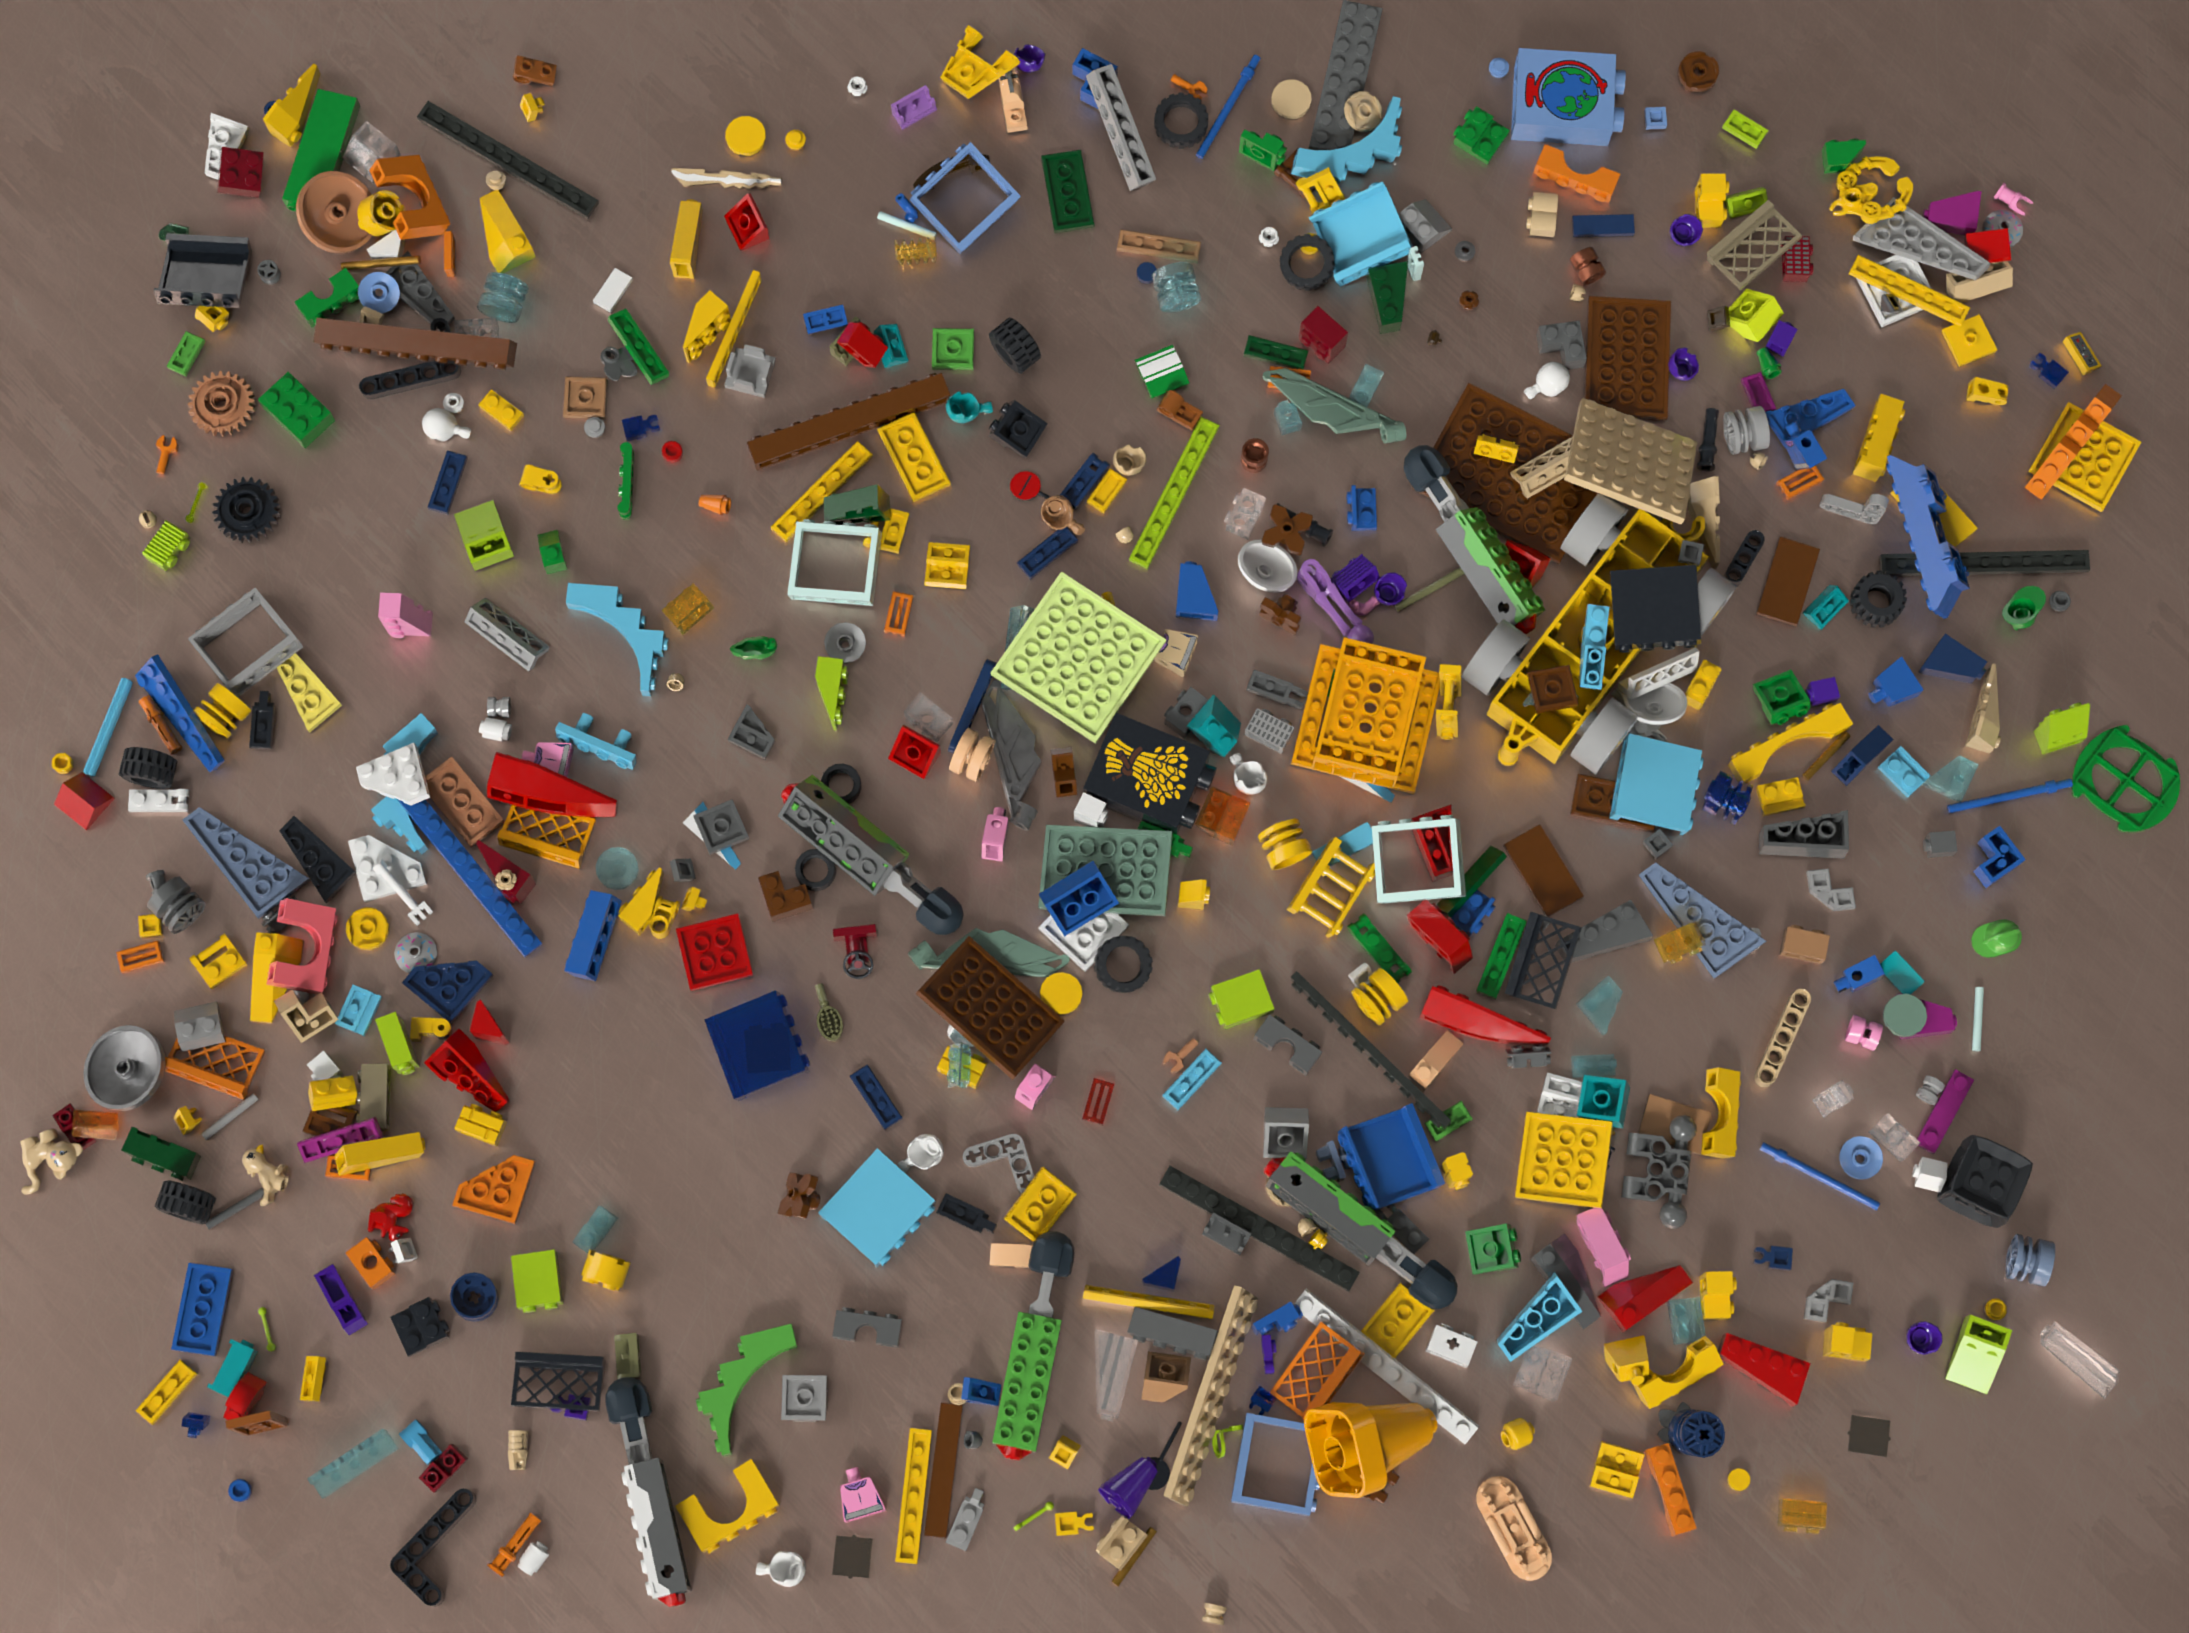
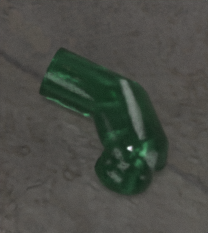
M170 223L159 231L158 237L161 241H165L167 233L189 235V227Z

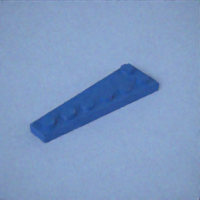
M159 655L152 656L135 675L138 684L144 687L209 772L216 770L225 761Z

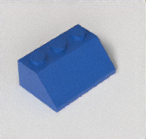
M1094 861L1039 893L1041 900L1064 937L1119 904Z

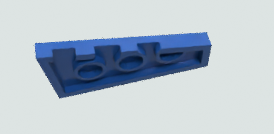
M1845 389L1821 395L1815 399L1800 401L1798 404L1783 406L1780 409L1770 410L1765 413L1768 424L1785 447L1783 440L1790 437L1785 428L1788 424L1797 421L1801 430L1810 429L1813 433L1852 410L1855 404Z

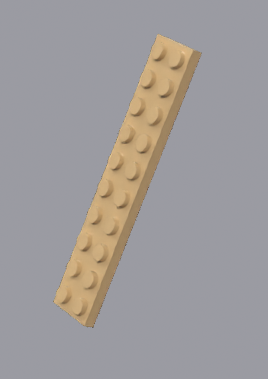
M1234 1285L1163 1495L1187 1507L1194 1497V1488L1201 1476V1467L1208 1455V1446L1215 1434L1217 1419L1222 1414L1224 1398L1229 1393L1231 1377L1237 1369L1236 1362L1238 1356L1243 1351V1342L1250 1330L1252 1315L1258 1306V1298L1239 1286Z

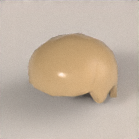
M1128 444L1117 449L1113 456V464L1121 474L1127 476L1135 475L1145 466L1147 455L1143 448H1133Z

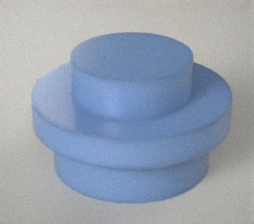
M1495 58L1489 64V72L1496 78L1504 77L1509 71V64L1503 58Z

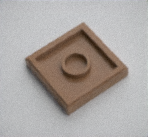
M565 377L563 417L581 419L598 417L605 419L607 378Z

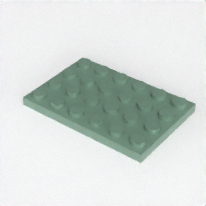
M1046 825L1040 893L1094 861L1119 904L1104 913L1166 916L1173 832ZM1039 896L1038 908L1047 910Z

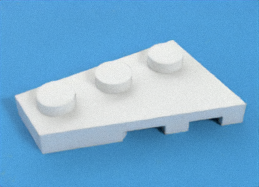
M211 113L205 174L218 180L221 148L241 149L250 129L244 124Z

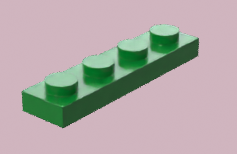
M625 308L608 316V322L650 385L668 378L669 371L628 310Z
M1509 913L1506 914L1476 989L1477 993L1496 1000L1526 925V920Z

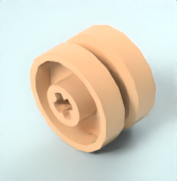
M967 728L955 749L949 771L959 775L967 767L966 777L974 782H978L990 761L995 746V739L984 736L978 742V732Z

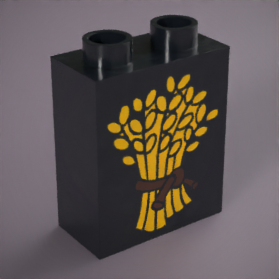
M1116 713L1085 782L1083 792L1105 802L1106 808L1136 821H1143L1178 834L1181 825L1192 829L1201 808L1200 805L1193 803L1192 799L1197 788L1205 791L1209 790L1217 768L1208 764L1209 750Z

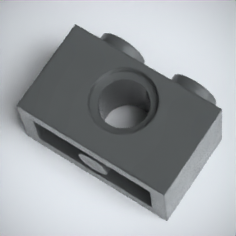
M1192 687L1187 691L1183 690L1177 698L1179 702L1175 707L1170 706L1164 714L1166 717L1164 724L1184 739L1191 731L1187 725L1208 701L1207 698ZM1182 708H1189L1191 714L1183 715L1180 710Z

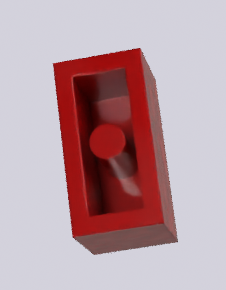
M849 322L837 341L842 348L864 367L876 368L888 349L882 343L883 339L876 334H872L869 331V327L862 322Z

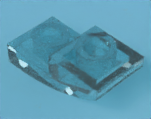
M1365 364L1349 398L1368 407L1385 372Z
M598 1206L587 1224H584L573 1243L586 1253L589 1252V1249L595 1250L618 1217L603 1206Z

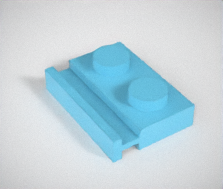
M1902 746L1878 767L1907 798L1931 776Z
M352 985L335 1024L365 1037L383 997Z

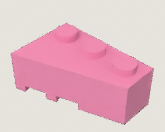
M380 593L378 617L389 635L394 638H403L404 635L431 636L432 611H423L422 605H417L416 607L414 601L402 593Z
M1592 1208L1577 1215V1226L1587 1248L1590 1249L1596 1260L1594 1261L1595 1267H1599L1603 1274L1602 1283L1604 1287L1628 1278L1629 1260L1631 1258L1626 1247L1622 1248L1620 1244L1621 1237L1617 1229L1613 1230L1610 1225L1612 1220L1607 1211L1604 1212L1601 1208Z

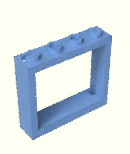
M971 142L968 145L962 144L955 151L957 155L952 159L948 157L940 165L942 169L937 173L933 171L925 179L927 183L922 187L918 185L911 192L913 196L910 198L913 205L959 254L966 250L1021 197ZM969 154L1004 191L1008 198L961 242H958L920 199Z
M1246 1413L1231 1502L1310 1516L1311 1512H1315L1317 1499L1313 1498L1314 1491L1319 1490L1313 1464L1311 1465L1305 1507L1242 1496L1254 1422L1305 1431L1304 1423Z

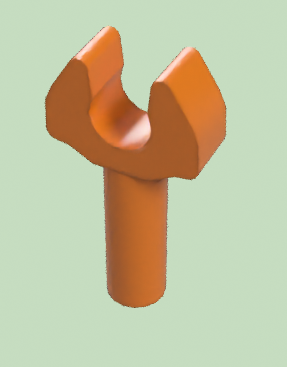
M1176 74L1171 78V82L1187 90L1189 94H1192L1194 98H1199L1201 102L1202 97L1195 92L1199 90L1207 94V87L1201 81L1191 84Z
M164 435L156 442L157 448L161 451L156 470L158 474L163 475L165 473L169 454L178 452L179 446L175 437L172 438L169 446H165L166 437Z

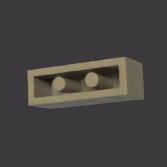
M361 1064V1070H358V1083H361V1091L357 1092V1103L360 1104V1113H357L356 1122L376 1117L381 1131H390L391 1067L388 1064Z

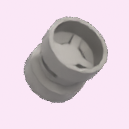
M488 697V717L495 718L499 714L503 718H510V697H503L499 700L496 697Z
M1926 1075L1923 1080L1924 1085L1918 1089L1916 1096L1928 1104L1935 1105L1938 1100L1937 1096L1943 1091L1945 1084L1932 1076Z

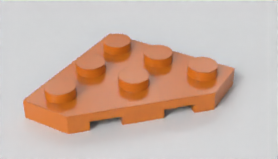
M513 1155L502 1163L479 1173L478 1176L459 1184L452 1206L516 1224L535 1161Z

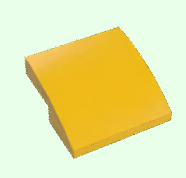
M928 542L925 586L966 589L970 545Z
M1601 1441L1590 1486L1633 1498L1644 1453Z

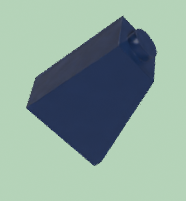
M1945 633L1918 672L1924 675L1972 684L1976 678L1980 680L1987 671L1984 668L1987 661Z
M1878 725L1831 772L1847 786L1894 739Z

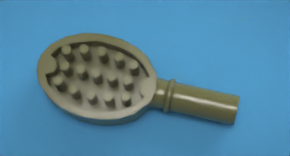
M823 983L817 984L815 989L820 1002L819 1005L821 1006L817 1015L818 1029L826 1040L834 1042L842 1036L843 1021L839 1012L829 1005Z

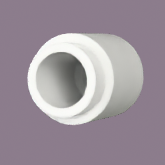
M486 717L485 721L482 720L479 727V733H482V738L501 742L509 740L512 730V724H508L507 721Z
M539 1541L536 1544L531 1542L520 1557V1562L517 1566L530 1576L534 1572L537 1573L549 1556L546 1552L548 1547Z

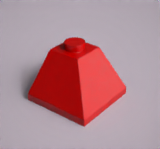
M1507 540L1505 546L1509 550L1508 554L1520 566L1521 574L1530 581L1533 588L1542 578L1551 559L1533 548Z

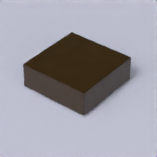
M1721 306L1707 311L1709 331L1714 332L1730 327L1729 307Z

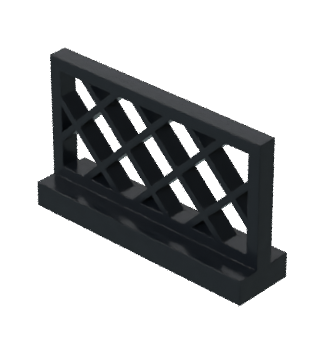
M1530 912L1505 994L1556 1009L1582 927ZM1544 921L1552 923L1556 931L1545 936L1541 930ZM1567 928L1575 930L1573 938L1565 942L1560 932ZM1558 934L1562 944L1551 949L1547 939ZM1544 941L1549 951L1538 957L1535 951L1536 945ZM1564 947L1567 957L1558 963L1554 952ZM1551 954L1556 965L1545 970L1540 960ZM1538 962L1543 972L1532 977L1529 967L1531 964ZM1558 967L1561 973L1560 980L1552 983L1547 973ZM1545 975L1549 985L1538 990L1534 980ZM1531 982L1536 992L1530 996L1521 994L1523 986ZM1550 988L1554 993L1552 1003L1545 1002L1541 996L1542 992Z
M515 1351L511 1406L599 1412L606 1361L601 1356ZM520 1368H530L534 1375L523 1382L519 1377ZM546 1369H549L556 1376L546 1384L539 1375ZM567 1371H574L578 1377L568 1385L561 1376ZM589 1372H598L597 1381L589 1386L583 1377ZM537 1377L544 1386L534 1394L527 1385ZM559 1378L566 1387L555 1395L549 1386ZM582 1380L588 1389L577 1396L571 1387ZM524 1387L532 1395L525 1402L517 1401V1393ZM545 1389H548L554 1397L548 1403H541L537 1396ZM569 1390L576 1399L570 1404H563L559 1397ZM590 1391L596 1397L595 1406L585 1405L581 1401Z

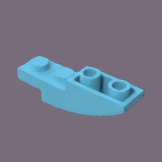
M1587 605L1580 658V687L1602 689L1609 616L1608 606Z

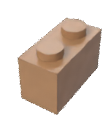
M1799 925L1788 926L1783 933L1780 955L1822 964L1826 960L1830 935H1825L1824 931L1813 929L1812 932L1803 930V927Z

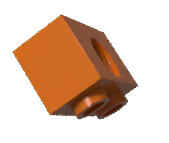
M366 1237L348 1250L346 1255L370 1288L375 1290L395 1275L392 1270L395 1266L388 1257L383 1258L380 1253L382 1248L375 1239L371 1241ZM376 1257L377 1264L369 1268L367 1266L368 1259Z

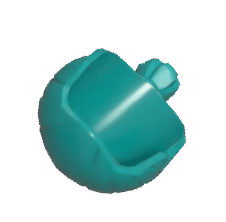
M959 391L948 398L946 412L954 422L964 424L974 420L980 412L992 413L993 406L992 402L979 403L970 392L962 394Z

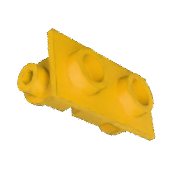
M1485 434L1482 436L1478 435L1474 454L1510 463L1515 462L1519 446L1515 442L1501 439L1499 444L1496 443L1497 438L1486 436Z

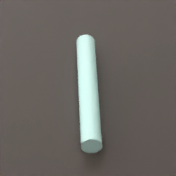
M882 211L879 212L877 219L935 240L937 232Z
M1975 987L1972 1051L1977 1052L1981 1051L1983 987Z

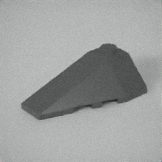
M1564 1233L1535 1254L1530 1260L1546 1281L1556 1272L1582 1309V1312L1574 1318L1584 1330L1600 1318L1601 1315L1579 1252Z

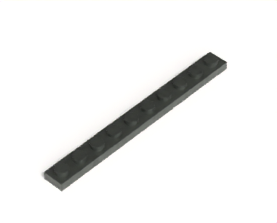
M427 101L417 115V119L586 219H589L599 204L596 198L430 101Z
M2089 550L1959 552L1963 565L1970 572L1969 575L2076 573L2090 571ZM1915 553L1881 554L1879 556L1882 574L1887 571L1890 572L1889 576H1922L1921 571L1918 572L1915 566V560L1917 559Z
M1296 971L1291 976V981L1293 982L1291 986L1299 994L1303 992L1308 997L1306 1000L1315 1009L1319 1007L1323 1011L1322 1016L1329 1023L1334 1022L1339 1027L1337 1030L1343 1037L1347 1038L1349 1036L1354 1041L1352 1045L1360 1053L1364 1051L1369 1056L1368 1061L1375 1068L1380 1066L1385 1071L1383 1075L1391 1083L1395 1081L1400 1086L1399 1091L1406 1098L1411 1096L1416 1101L1414 1105L1422 1113L1426 1111L1431 1116L1430 1121L1437 1128L1443 1127L1446 1129L1451 1124V1120L1302 975Z
M1169 1166L1159 1186L1212 1215L1214 1212L1251 1233V1237L1348 1292L1360 1273L1320 1249H1313L1314 1246L1172 1166Z

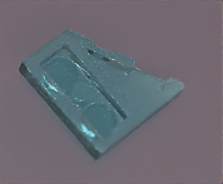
M1959 755L1928 778L1923 786L1957 802H1961L1979 764Z
M1606 976L1579 1000L1576 1005L1602 1035H1605L1623 992L1610 976Z

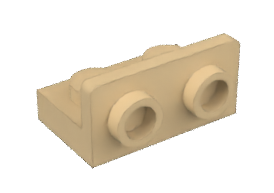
M1122 1515L1112 1523L1111 1530L1107 1536L1099 1540L1096 1552L1121 1571L1148 1535Z

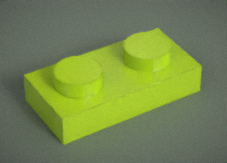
M1736 110L1732 111L1722 129L1755 149L1758 148L1768 132L1766 128Z

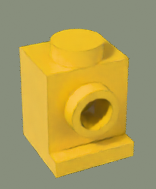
M199 306L196 308L195 318L205 324L212 332L217 329L221 331L228 325L229 312L224 307Z

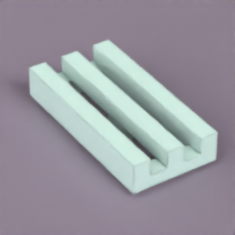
M1417 246L1410 248L1407 258L1408 270L1413 281L1421 279L1424 267L1423 260L1420 261V253L1417 254Z

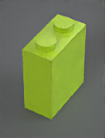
M1260 969L1211 986V993H1208L1211 1004H1216L1218 1013H1216L1218 1023L1219 1025H1224L1225 1030L1274 1012V1006Z
M396 1011L375 1019L392 1068L398 1074L403 1075L415 1072V1068L420 1066L403 1019Z
M555 1249L511 1256L516 1305L519 1310H523V1313L535 1312L538 1307L545 1306V1310L558 1308V1304H563L558 1255Z

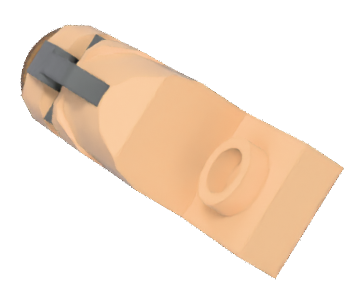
M1016 66L998 78L1008 133L1028 130Z

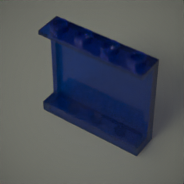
M776 990L704 1019L734 1100L741 1101L749 1094L800 1073L810 1072L808 1066H810L809 1058L806 1053H802L800 1047L803 1046L799 1034H795L793 1029L795 1021L793 1016L788 1014L786 1006H788L784 994H780Z

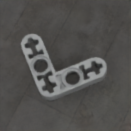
M1824 494L1821 498L1820 507L1864 523L1877 524L1887 509L1889 499L1880 494H1872L1865 505L1834 495Z
M1009 1134L977 1144L963 1152V1161L968 1167H977L1008 1157L1017 1189L1021 1194L1026 1188H1021L1020 1185H1023L1022 1176L1017 1178V1175H1023L1029 1171L1030 1175H1026L1027 1181L1031 1182L1034 1178L1023 1139L1018 1134ZM1010 1139L1020 1142L1017 1145V1149L1013 1150V1147L1005 1148L1007 1153H1003L1000 1142L1004 1141V1146L1010 1144ZM990 1145H996L1000 1151L998 1155L990 1156L987 1153V1148ZM980 1148H983L984 1155L987 1158L982 1160V1156L976 1157V1162L973 1163L971 1160L966 1159L969 1157V1152L973 1151L974 1154L981 1153ZM1017 1159H1024L1027 1163L1026 1168L1017 1170L1014 1167V1162Z

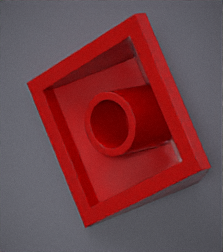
M747 193L724 215L740 250L748 249L770 239L768 228L751 193Z
M2008 228L1967 233L1965 235V246L1988 262L1994 263L2011 260Z
M903 725L888 759L925 779L941 754L939 744Z
M81 772L62 783L54 805L85 830H88L115 798Z
M481 999L477 1001L470 1027L472 1035L479 1040L504 1045L508 1044L509 1041Z

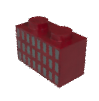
M1785 236L1783 241H1790L1795 236ZM1802 236L1797 243L1782 255V282H1807L1810 275H1813L1814 266L1813 263H1810V256L1813 254V244H1810V236Z

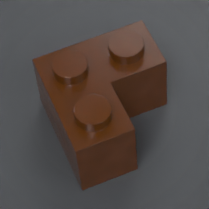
M779 871L758 877L772 922L813 909L805 884L785 890Z

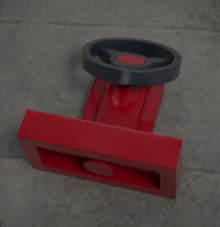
M876 925L833 929L834 941L845 940L847 954L843 961L845 973L854 979L867 977L873 969V960L868 954L867 938L877 937ZM846 961H847V964L850 965V967H849L848 969H846V966H845ZM864 968L868 970L865 974L862 975H854L850 973V971H852L853 969L861 970Z

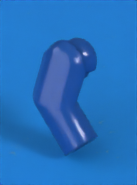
M898 194L895 197V201L905 211V220L910 223L915 222V219L918 218L917 210L904 194Z

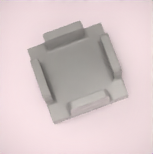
M746 344L743 349L736 347L735 352H731L727 364L725 388L765 398L776 357L766 355L765 350Z
M783 1375L781 1420H793L794 1422L826 1421L828 1406L827 1376Z

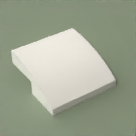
M1547 1072L1537 1113L1578 1118L1577 1111L1582 1082Z

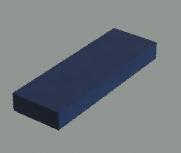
M1634 214L1573 215V237L1634 236Z
M447 450L428 504L429 510L449 514L468 459L466 455Z
M1068 527L1057 530L1019 560L1017 565L1031 580L1076 544L1078 539Z
M868 1064L850 1075L851 1080L884 1130L903 1119Z

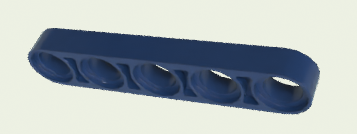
M986 659L952 737L948 752L954 754L963 733L967 728H971L993 677L991 676V671L997 662Z

